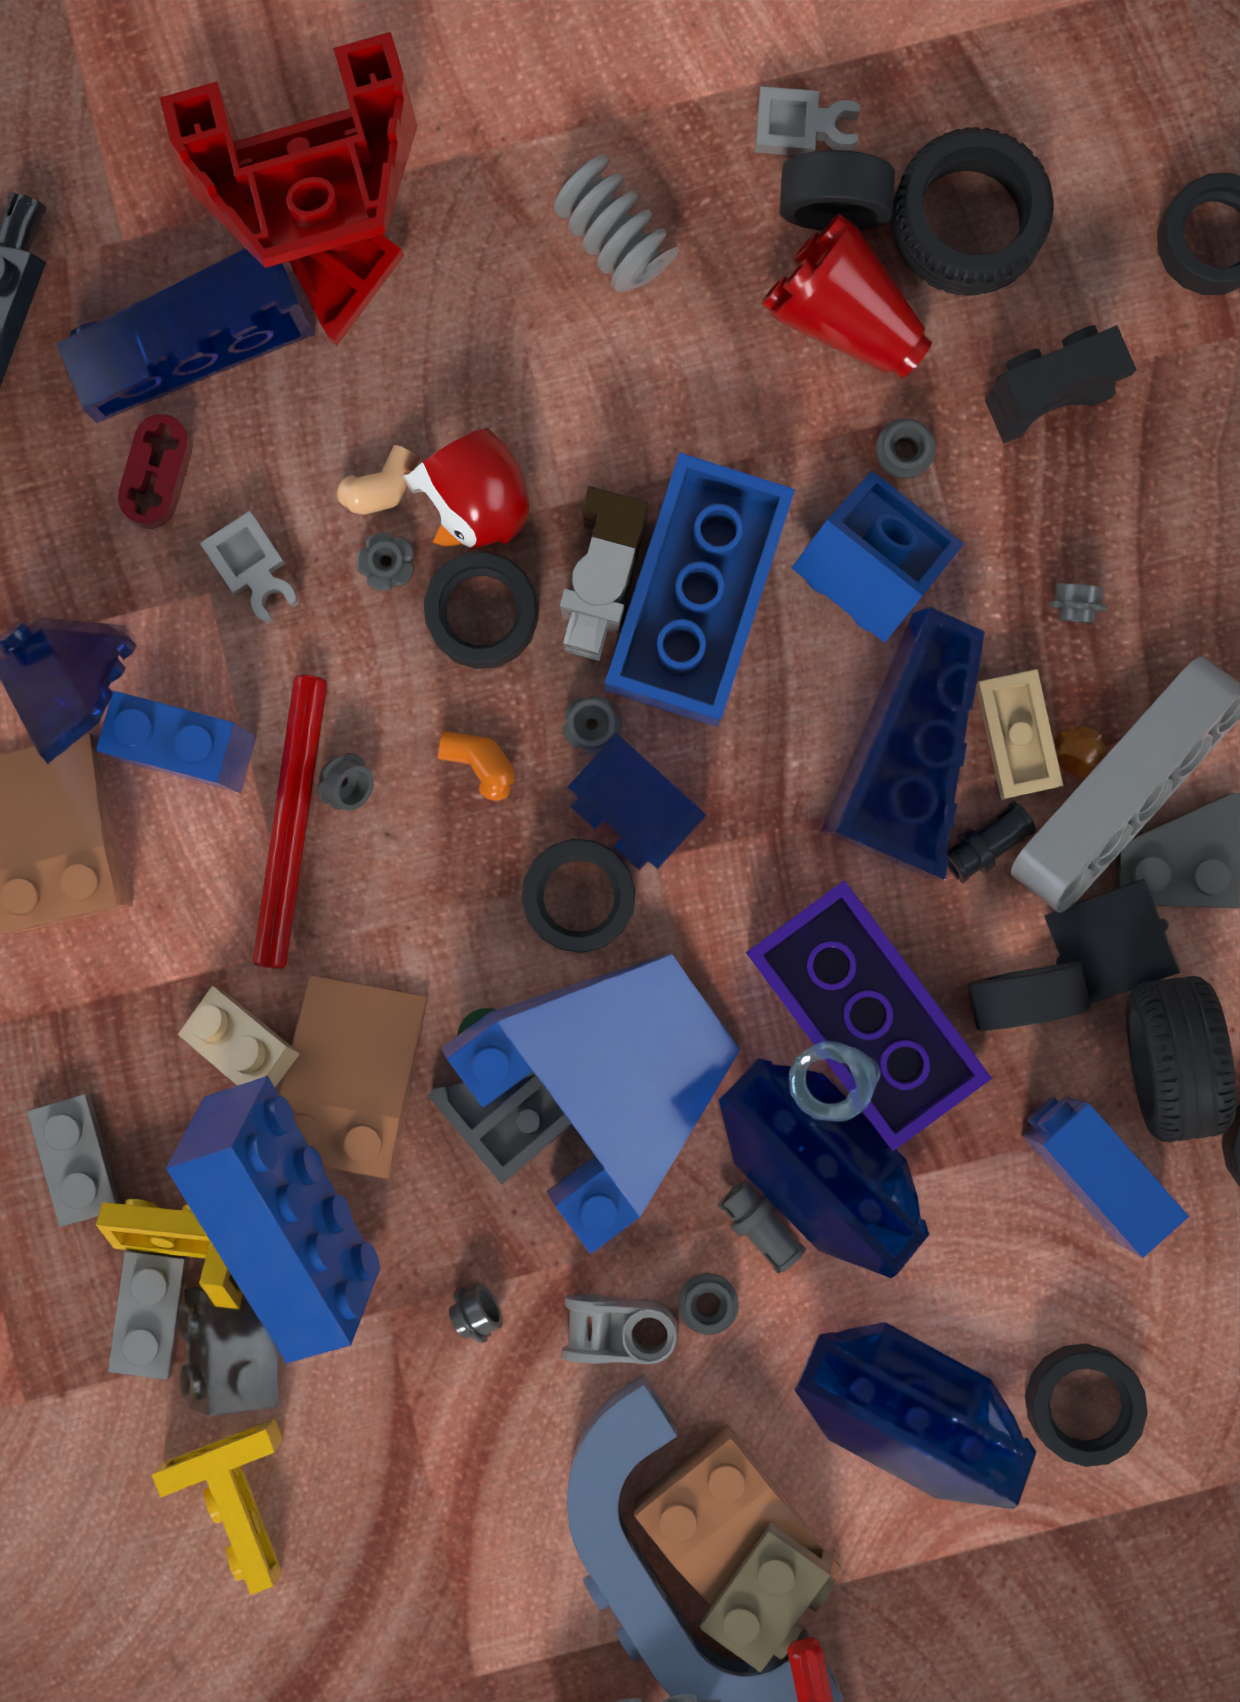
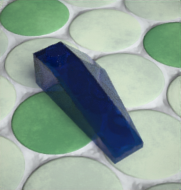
M39 617L29 626L23 620L19 621L0 636V680L37 752L47 764L100 722L113 695V691L109 686L120 678L126 669L118 657L120 655L123 660L134 653L137 646L133 634L126 625Z

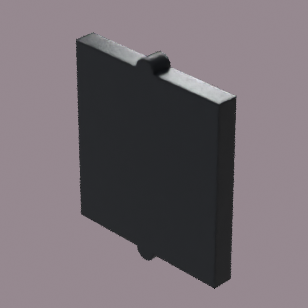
M1145 878L1075 903L1063 912L1053 911L1044 915L1059 953L1056 964L1082 963L1090 1004L1132 990L1136 985L1143 982L1161 980L1181 972L1165 932L1169 927V923L1166 919H1160Z

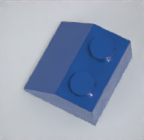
M872 470L826 520L791 568L802 576L813 590L827 596L852 616L858 626L872 632L885 643L964 543Z

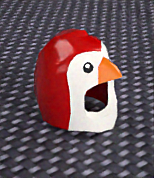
M489 428L473 431L451 442L427 458L415 469L410 468L402 475L411 492H425L441 515V525L433 539L434 544L444 547L465 545L472 549L496 542L506 544L521 531L529 515L530 500L522 470L508 446Z

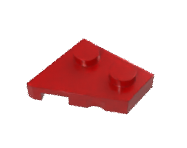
M378 235L291 260L289 263L329 341L337 346L399 264L404 254L399 246L385 236Z

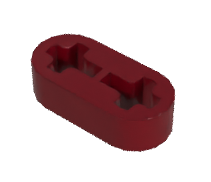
M156 414L147 417L140 423L134 435L119 487L118 503L121 511L131 522L142 528L155 529L165 525L172 518L192 455L193 443L189 432L178 419L170 415ZM165 429L170 430V436L178 443L176 450L166 449L160 466L156 467L157 451L149 442L152 437L161 438L164 435ZM154 476L156 477L153 487L154 493L162 499L159 507L149 506L146 515L141 514V507L133 501L136 493L145 494L148 491L151 477Z

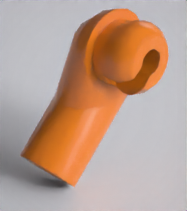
M442 731L438 759L469 764L481 781L479 792L484 798L492 801L507 798L511 793V784L515 781L514 766L498 743L486 737Z

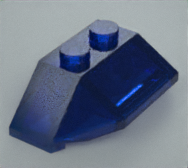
M758 1058L719 1098L718 1101L734 1164L819 1252L892 1278L901 1271L930 1235L925 1219H921L918 1195L907 1159L897 1149L894 1151L890 1149L873 1124L823 1073L794 1066L772 1064V1061Z
M886 1322L851 1328L837 1333L829 1332L818 1335L794 1390L829 1441L934 1498L1014 1509L1019 1505L1037 1452L1028 1437H1023L1013 1413L990 1378Z

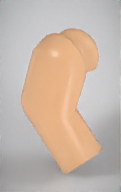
M394 445L380 473L361 477L353 475L345 477L338 485V501L342 506L348 507L351 512L362 515L393 508L401 501L407 488L402 475L410 468L415 469L421 458L408 449Z

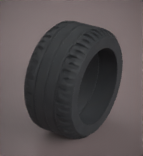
M966 127L963 130L949 131L922 147L914 155L910 163H908L901 177L894 197L893 214L891 217L895 244L900 251L902 259L912 269V272L922 281L925 280L928 285L938 290H944L946 293L954 295L964 294V296H975L997 291L1021 276L1032 264L1045 243L1053 220L1054 199L1048 174L1045 173V168L1038 157H1034L1033 151L1027 148L1023 142L1021 144L1018 143L1017 138L1011 137L1007 133L1000 134L999 130L980 129V127ZM960 171L978 172L995 179L1007 189L1016 204L1020 221L1017 237L1009 246L1002 250L984 255L965 254L950 248L936 237L926 221L923 211V196L926 189L937 179Z
M1199 976L1156 980L1136 985L1127 998V1038L1136 1094L1148 1131L1162 1142L1199 1139L1225 1133L1234 1122L1236 1115V1079L1229 1033L1224 1013L1214 988Z

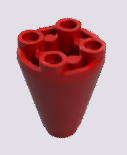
M840 213L829 222L821 234L816 231L805 241L793 258L799 266L789 278L782 276L761 302L770 311V315L780 323L884 373L893 371L900 378L907 376L921 362L932 345V341L923 334L925 326L858 227L849 219L846 220Z

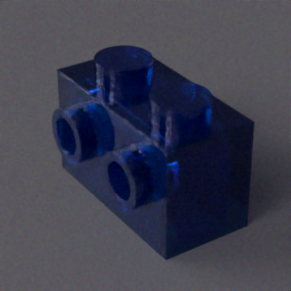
M617 733L567 787L568 791L576 797L569 807L594 830L604 823L621 838L613 847L639 871L647 863L657 871L706 817V814Z

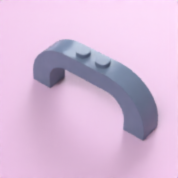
M642 1374L614 1393L599 1407L584 1428L571 1461L567 1491V1512L574 1545L589 1573L588 1576L583 1578L584 1584L600 1610L603 1611L610 1606L621 1623L622 1627L618 1628L616 1633L632 1661L636 1663L643 1658L656 1680L671 1697L689 1693L695 1694L697 1701L721 1699L722 1702H798L788 1653L782 1660L773 1655L762 1672H759L741 1658L729 1657L715 1652L696 1636L622 1518L619 1508V1496L631 1470L645 1457L677 1437L675 1422L645 1375ZM805 1629L799 1634L797 1640H803L811 1636ZM825 1660L833 1702H840L844 1699L839 1680Z

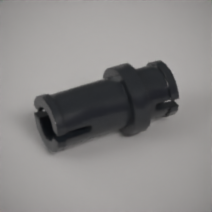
M1012 801L1008 804V807L977 829L973 830L968 827L957 835L958 842L950 848L941 851V857L957 880L959 879L961 883H965L976 872L986 873L995 867V859L1028 835L1034 834L1036 827L1026 810L1020 804L1017 805L1016 801Z

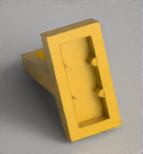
M128 1199L125 1201V1204L102 1202L95 1225L114 1249L205 1258L199 1284L216 1307L239 1309L243 1293L189 1205L183 1206L182 1210L159 1208L156 1204L141 1199Z
M275 1418L164 1461L152 1474L160 1498L204 1480L207 1481L209 1487L204 1489V1500L207 1510L214 1523H223L230 1541V1545L226 1546V1557L230 1570L237 1581L245 1580L250 1596L273 1587L282 1572L242 1468L244 1464L274 1453L282 1443L283 1438Z

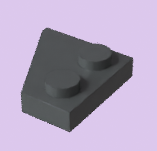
M1240 793L1227 794L1216 801L1135 836L1116 857L1115 889L1145 878L1155 906L1239 908Z
M533 1071L484 1108H482L465 1083L433 1089L427 1095L501 1184L506 1183L572 1126L569 1119Z

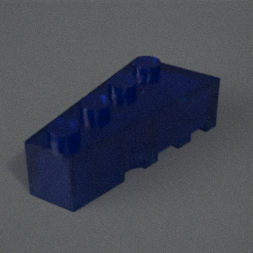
M244 248L102 321L89 322L71 331L70 337L57 343V346L83 410L96 423H99L314 335V332L285 263L265 268Z
M932 607L912 613L820 832L926 878L946 879L949 858H946L950 828H954L957 803H955L960 767L964 766L967 743H964L968 715L969 710L973 709L985 631Z

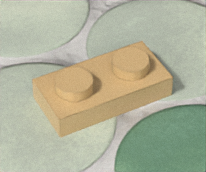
M1038 669L976 683L1001 800L1062 787V777Z
M213 985L178 1033L183 1040L236 1085L268 1076L276 1088L300 1054L229 994Z

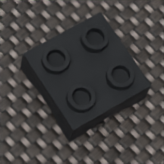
M1095 325L1082 328L1062 339L1063 348L1044 356H1042L1039 348L1033 349L1012 358L1005 364L1008 371H1005L996 378L997 383L985 400L1003 444L1023 436L1035 420L1054 409L1069 405L1093 407L1114 397L1116 394V382L1132 376L1137 370L1118 325L1099 333Z

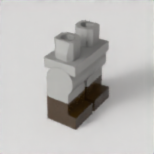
M588 486L582 514L584 527L594 531L587 555L577 562L573 570L572 583L574 591L564 588L560 603L563 619L569 620L563 641V646H566L565 652L600 661L608 631L620 634L625 617L623 604L626 600L647 524L648 502Z

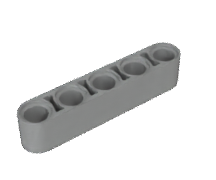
M1204 656L1193 660L1027 843L1013 863L1011 876L1055 911L1060 913L1070 908L1240 719V682Z

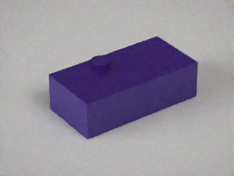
M845 880L746 952L892 1151L896 1150L992 1079Z

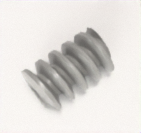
M604 153L586 162L567 180L554 202V211L560 218L569 219L568 229L575 237H584L582 247L589 255H599L597 259L598 268L604 274L614 273L611 280V285L617 292H628L643 286L660 275L675 259L679 248L674 247L662 253L658 250L666 238L667 232L663 228L649 234L644 232L653 214L649 209L633 216L630 214L629 211L639 196L634 190L619 197L616 196L615 192L625 178L620 172H617L603 179L601 173L610 162V159Z

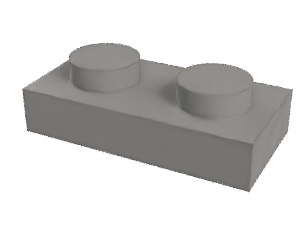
M90 1093L27 1111L59 1227L98 1216L102 1202L121 1204Z
M131 1250L125 1251L108 1372L168 1380L172 1376L189 1257Z

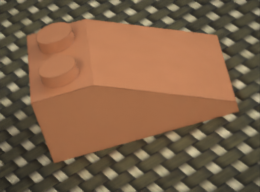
M87 733L1 754L0 934H21L132 907L93 735Z
M315 975L309 976L292 1047L300 1054L284 1075L279 1096L284 1097L289 1102L296 1125L307 1144L314 1147L319 1153L324 1168L389 1179L395 1173L428 1000L427 996Z
M728 1424L634 1499L635 1518L673 1566L710 1606L716 1601L770 1523L817 1556L823 1548L827 1550ZM834 1557L830 1577L841 1570V1566Z

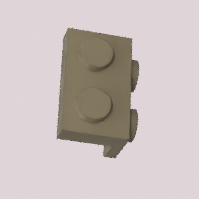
M770 1523L702 1619L700 1629L756 1670L762 1672L773 1655L780 1660L787 1655L790 1643L797 1640L801 1628L796 1623L807 1607L816 1612L831 1593L836 1582L835 1579L830 1577L834 1555L823 1548L817 1556Z

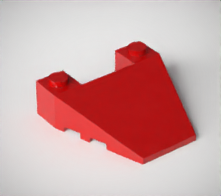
M391 32L333 48L349 102V109L241 140L237 138L217 81L160 97L169 141L189 191L265 268L386 233L418 126Z

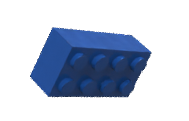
M679 452L605 680V692L719 727L795 489Z
M268 1076L204 1096L166 1166V1170L286 1364L351 1346L379 1274L380 1265L374 1247L369 1242H365L353 1222L347 1201L342 1195L336 1193L323 1171V1164L319 1153L314 1147L307 1144L295 1123L293 1110L289 1102L284 1097L279 1096Z

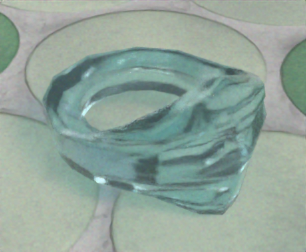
M820 1042L796 1057L789 1071L790 1094L803 1112L817 1120L846 1121L863 1112L870 1103L879 1079L880 1068L875 1060L859 1049L837 1042ZM828 1058L839 1063H847L855 1080L856 1089L849 1093L846 1100L837 1104H826L818 1101L810 1094L806 1086L805 1076L811 1063L819 1059Z

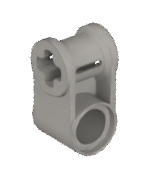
M596 1294L564 1296V1306L570 1309L568 1345L562 1348L561 1358L564 1360L591 1364L611 1362L655 1364L668 1358L674 1350L678 1334L677 1318L673 1311L664 1303L653 1300L618 1299L612 1296ZM589 1316L592 1317L591 1340L588 1339ZM649 1317L658 1319L667 1329V1338L657 1346L643 1345L634 1335L633 1327L638 1321Z

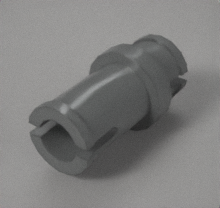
M747 1180L733 1187L718 1203L721 1210H724L733 1220L730 1227L738 1236L745 1234L773 1266V1270L777 1274L786 1271L805 1253V1246L797 1241L772 1212L774 1208L772 1201L766 1195L759 1197Z

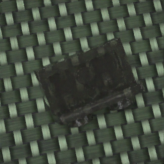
M202 1287L185 1288V1303L179 1307L178 1326L182 1338L186 1340L187 1364L181 1368L180 1386L182 1395L188 1402L189 1408L208 1416L279 1407L277 1347L244 1294L242 1295L239 1309L216 1307Z

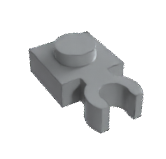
M760 86L755 153L796 156L815 151L816 140L825 141L833 150L853 151L858 142V135L841 133L836 128L835 123L841 119L857 120L860 104L850 100H842L832 104L829 108H818L819 91Z
M248 511L200 543L235 596H238L248 588L252 590L251 607L256 616L265 624L269 625L274 621L265 606L266 600L271 594H283L293 608L299 605L298 595L290 584L282 579L274 578L272 575L274 571L286 563L251 511Z

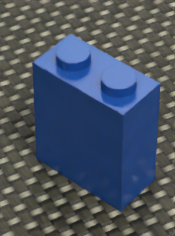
M113 690L96 751L129 764L241 793L257 736L234 722Z
M1065 1096L1061 1101L1051 1097L1036 1108L1028 1117L1027 1121L1032 1126L1021 1136L1117 1244L1144 1258L1190 1217L1089 1103Z

